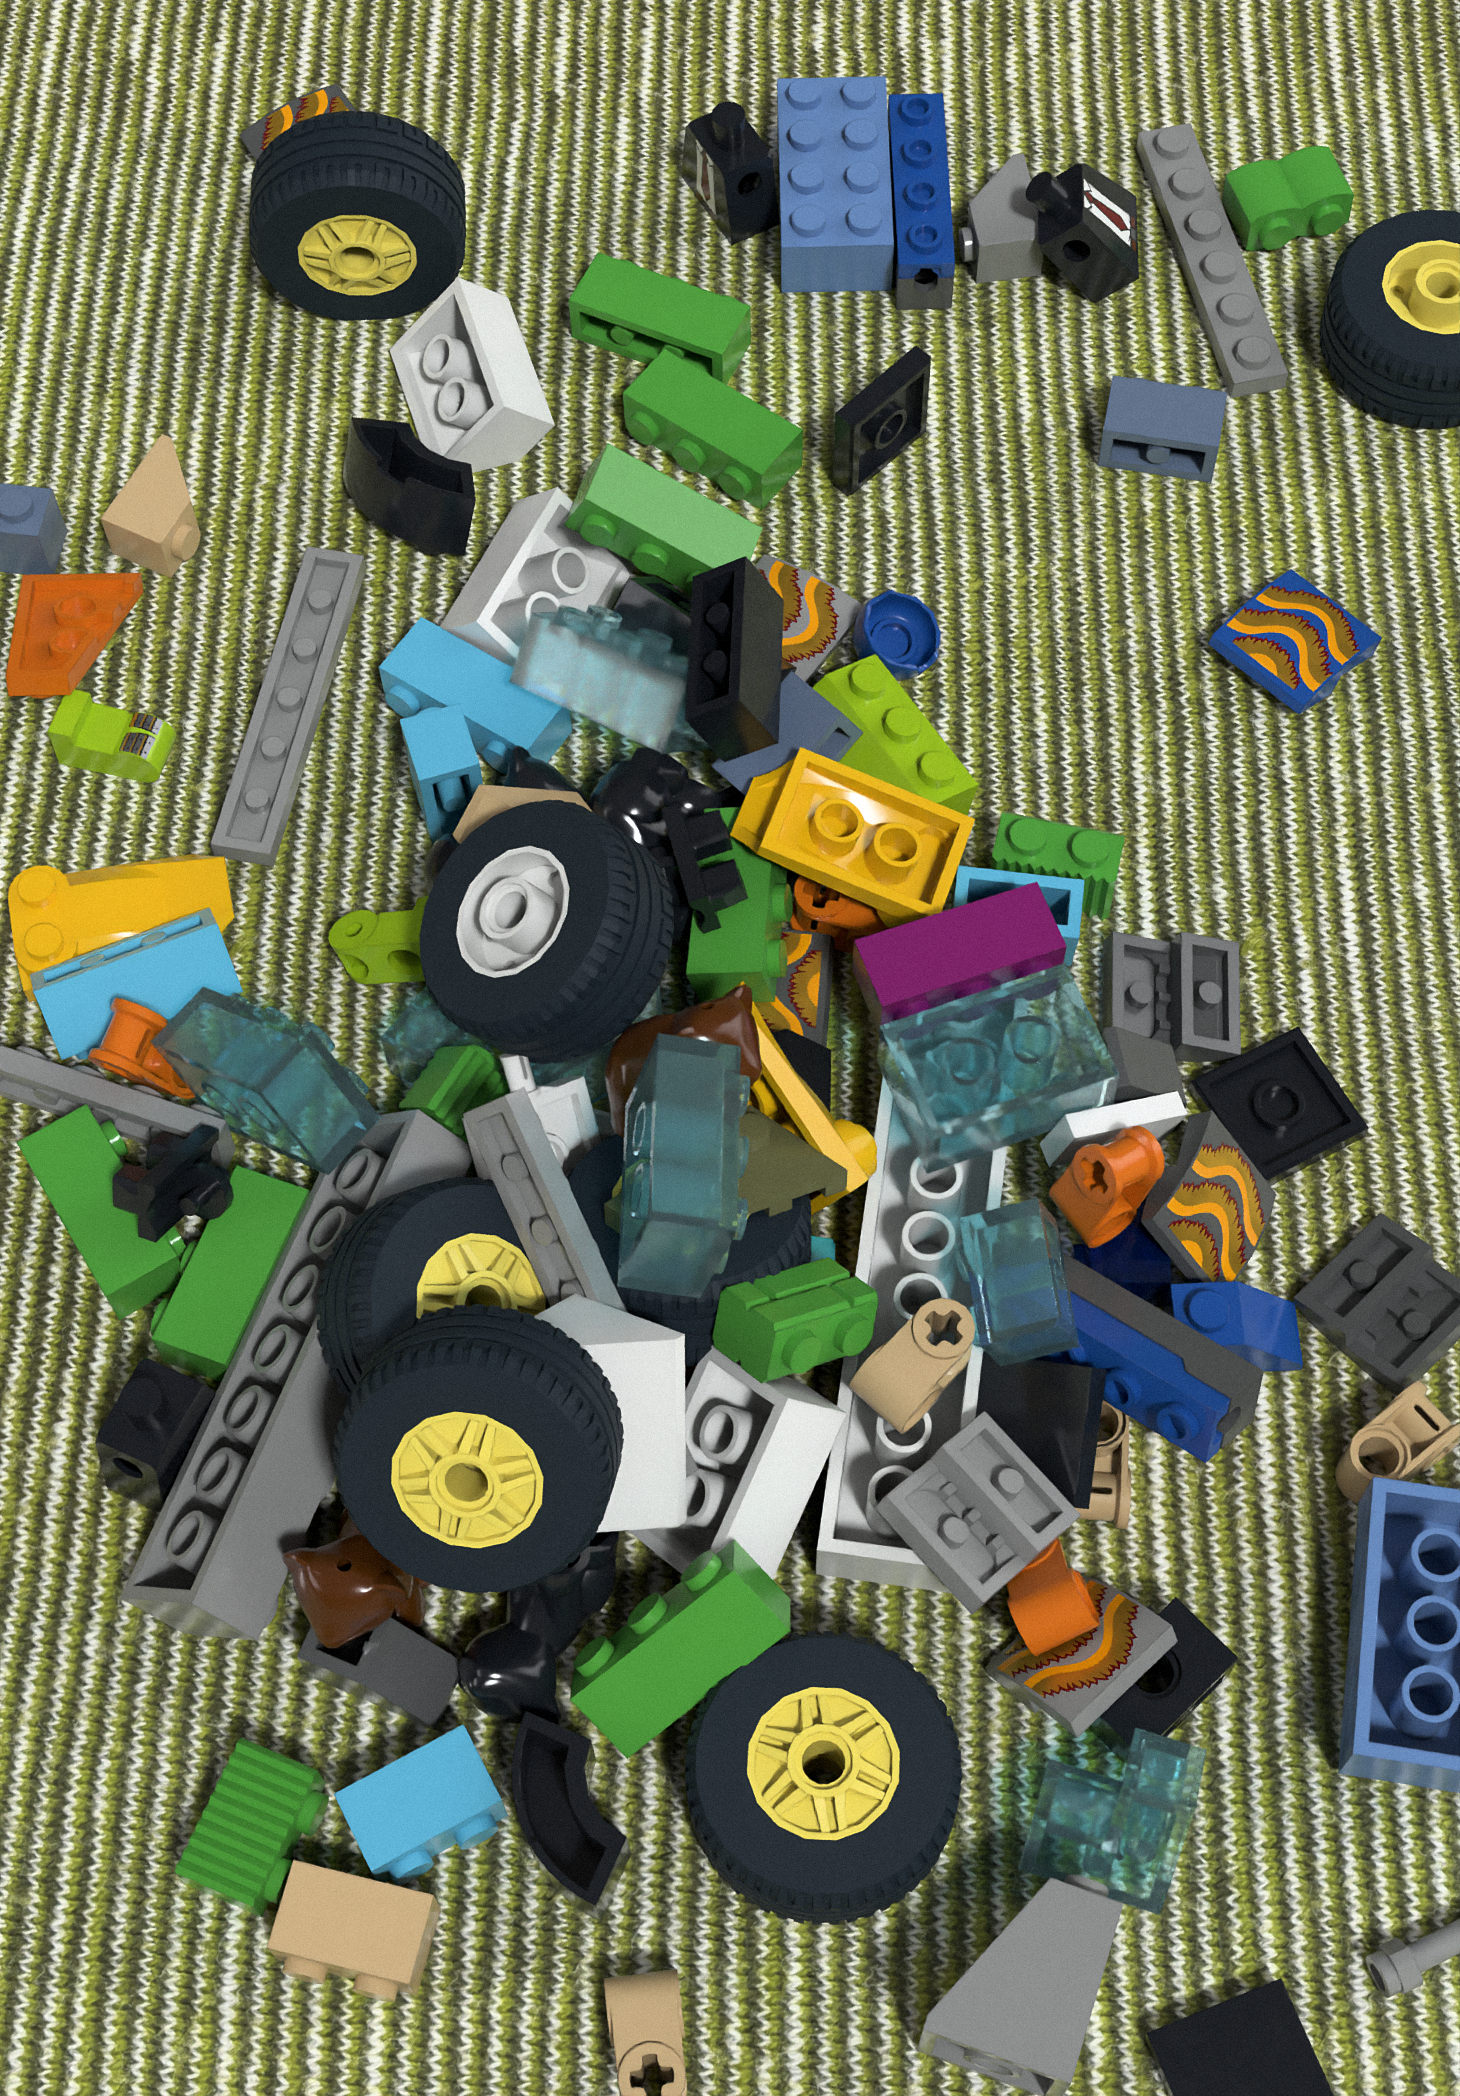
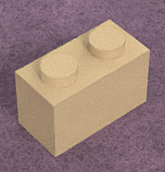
M293 1860L267 1949L277 1960L284 1962L282 1973L311 1983L324 1984L327 1973L355 1980L352 1991L381 2001L395 2002L398 1991L416 1996L418 1994L441 1907L432 1894Z

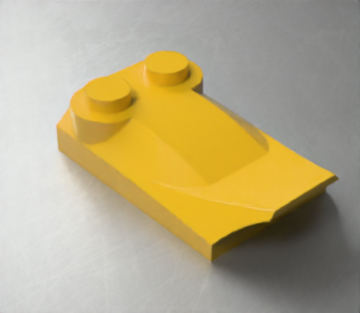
M800 747L797 755L783 766L769 773L753 777L730 836L744 843L757 855L876 908L877 914L884 924L893 928L942 912L975 819Z
M195 853L63 874L59 869L48 865L33 866L18 874L10 884L8 891L14 953L23 991L29 1002L37 1001L30 974L209 907L221 935L235 918L225 855L207 856Z
M743 981L740 982V983H739L738 985H736L734 988L743 985L744 982H743ZM752 1002V1015L754 1016L760 1039L762 1075L748 1089L723 1092L729 1094L735 1100L739 1112L749 1105L753 1106L823 1155H826L848 1170L845 1191L825 1197L820 1190L809 1193L811 1215L849 1194L872 1177L877 1170V1145L872 1135L863 1126L845 1119L835 1120L819 1097L794 1071L764 1022L755 1003Z

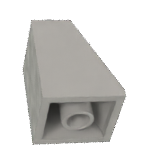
M1072 1874L1066 1875L1065 1882L1050 1878L928 2013L917 2052L1037 2096H1063L1073 2079L1124 1903L1107 1898L1110 1891L1109 1888L1092 1879Z

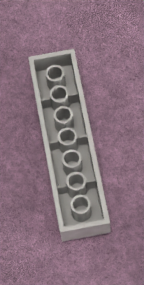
M419 1109L344 1120L123 1590L121 1599L184 1634L258 1641L262 1630L269 1625L276 1614L279 1603L278 1594L289 1572L288 1567L284 1563L283 1554L296 1548H305L307 1543L306 1532L320 1501L326 1497L335 1480L333 1468L335 1463L333 1460V1450L336 1446L334 1444L335 1433L347 1404L346 1395L340 1393L337 1387V1379L331 1377L329 1373L330 1367L328 1363L325 1364L323 1357L325 1350L324 1347L320 1346L319 1337L321 1335L320 1331L317 1330V1320L320 1319L316 1308V1303H319L320 1300L317 1294L319 1286L323 1285L321 1275L322 1271L326 1269L325 1262L329 1254L333 1253L332 1248L336 1240L341 1239V1233L351 1226V1222L358 1215H361L365 1209L375 1205V1203L383 1198L447 1178H468L467 1171L473 1159L469 1145Z

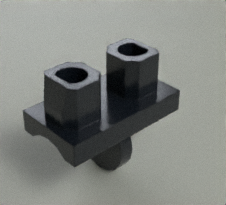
M680 803L661 809L675 856H668L664 847H655L649 852L664 871L666 881H668L670 887V894L672 895L673 908L680 905L681 899L679 894L685 890L690 907L696 910L703 934L722 928L717 911L748 899V894L735 859L704 869L703 859L733 849L731 838L720 810L686 818Z
M201 1124L186 1139L162 1132L150 1143L146 1153V1170L126 1164L114 1174L112 1180L113 1206L138 1215V1237L156 1243L185 1215H196L203 1219L212 1220L219 1218L232 1205L234 1194L230 1184V1173L223 1167H215L212 1161V1148L219 1140V1129Z

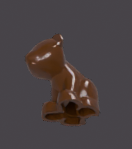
M743 984L732 989L722 997L703 1001L676 1014L655 1015L641 1022L630 1024L614 1042L605 1063V1085L610 1108V1123L617 1135L632 1144H648L652 1154L665 1163L739 1112L735 1100L723 1091L748 1089L762 1075L760 1039L757 1025L752 1015L753 998L752 990L749 986Z
M346 1507L339 1516L336 1541L318 1548H296L283 1554L284 1563L293 1576V1588L298 1602L319 1642L327 1648H339L378 1628L389 1618L396 1620L414 1632L421 1629L426 1613L423 1589L431 1584L407 1574L374 1549L367 1541V1538L356 1528L357 1525L351 1521Z

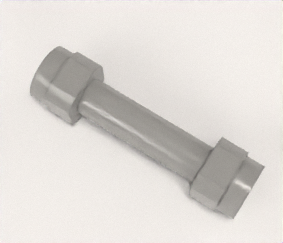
M1460 1919L1408 1945H1405L1396 1937L1378 1946L1376 1952L1366 1956L1368 1970L1380 1992L1386 1998H1390L1398 1993L1404 1995L1423 1985L1422 1972L1460 1954Z

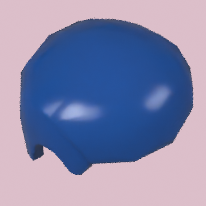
M890 589L867 601L855 620L852 642L858 660L876 654L897 681H905L919 676L937 660L941 632L934 612L915 596L898 593Z

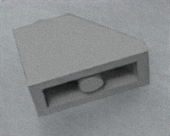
M1024 153L1012 155L969 203L967 227L959 228L958 238L961 259L963 262L971 261L976 284L1041 275L1044 253L1038 244V209L1026 199V189L1031 179Z

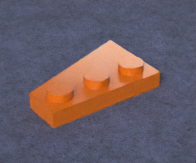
M141 573L22 575L5 676L8 696H31L44 699L55 695H71L143 594Z

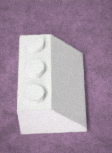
M457 277L389 349L420 441L429 450L448 459L471 464L472 473L520 461L555 426L510 301L504 295Z
M556 487L516 501L440 627L555 692L562 694L636 566L633 562L605 547L590 544L581 534L564 526L573 502Z
M576 1293L535 1315L534 1318L542 1319L551 1323L555 1328H560L566 1333L568 1338H573L580 1344L582 1349L588 1351L593 1357L592 1361L596 1362L603 1370L602 1374L608 1377L611 1384L610 1390L615 1393L618 1399L617 1406L620 1407L622 1416L620 1422L623 1423L624 1429L622 1457L610 1501L597 1532L679 1527L687 1521L685 1334Z
M711 1345L712 1349L697 1363L685 1390L686 1444L698 1468L696 1472L686 1478L687 1521L679 1527L628 1531L681 1574L702 1553L712 1550L716 1554L735 1539L773 1580L847 1413L807 1385L790 1377L784 1376L761 1384L741 1368L740 1361L734 1363Z

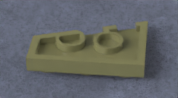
M749 1105L604 1204L605 1224L650 1257L655 1258L728 1232L730 1221L764 1210L771 1217L792 1209V1199L820 1190L825 1197L845 1191L848 1170Z

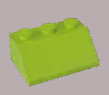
M876 654L826 674L812 687L863 732L839 763L968 815L979 784Z

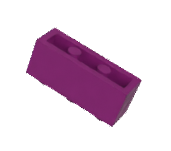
M1033 882L854 940L852 971L879 1035L895 1030L909 1033L924 1028L935 1017L960 1010L963 1013H971L985 1008L996 997L1018 990L1023 993H1032L1046 988L1056 978L1061 977L1067 946L1038 882Z

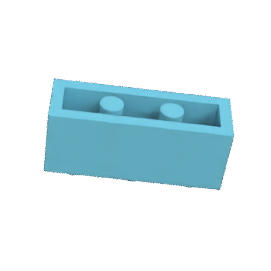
M420 617L379 666L385 700L402 717L414 716L418 712L431 707L444 708L460 703L475 751L483 755L489 765L503 774H508L509 758L515 746L519 745L525 748L533 758L548 762L572 733L568 698L423 617Z
M210 907L30 974L33 992L61 1060L74 1055L77 1059H88L90 1050L100 1047L114 1015L110 1006L115 998L131 1001L148 1008L167 1019L168 1024L171 1025L172 1018L193 1010L198 1014L217 1011L232 1001L231 996L243 992Z

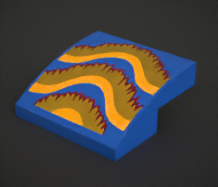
M1290 569L1239 608L1212 635L1208 645L1300 715L1332 694L1343 674L1373 656L1382 637Z

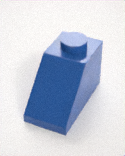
M1239 1281L1170 1284L1162 1309L1163 1312L1262 1369L1264 1372L1302 1369L1303 1361L1295 1303Z

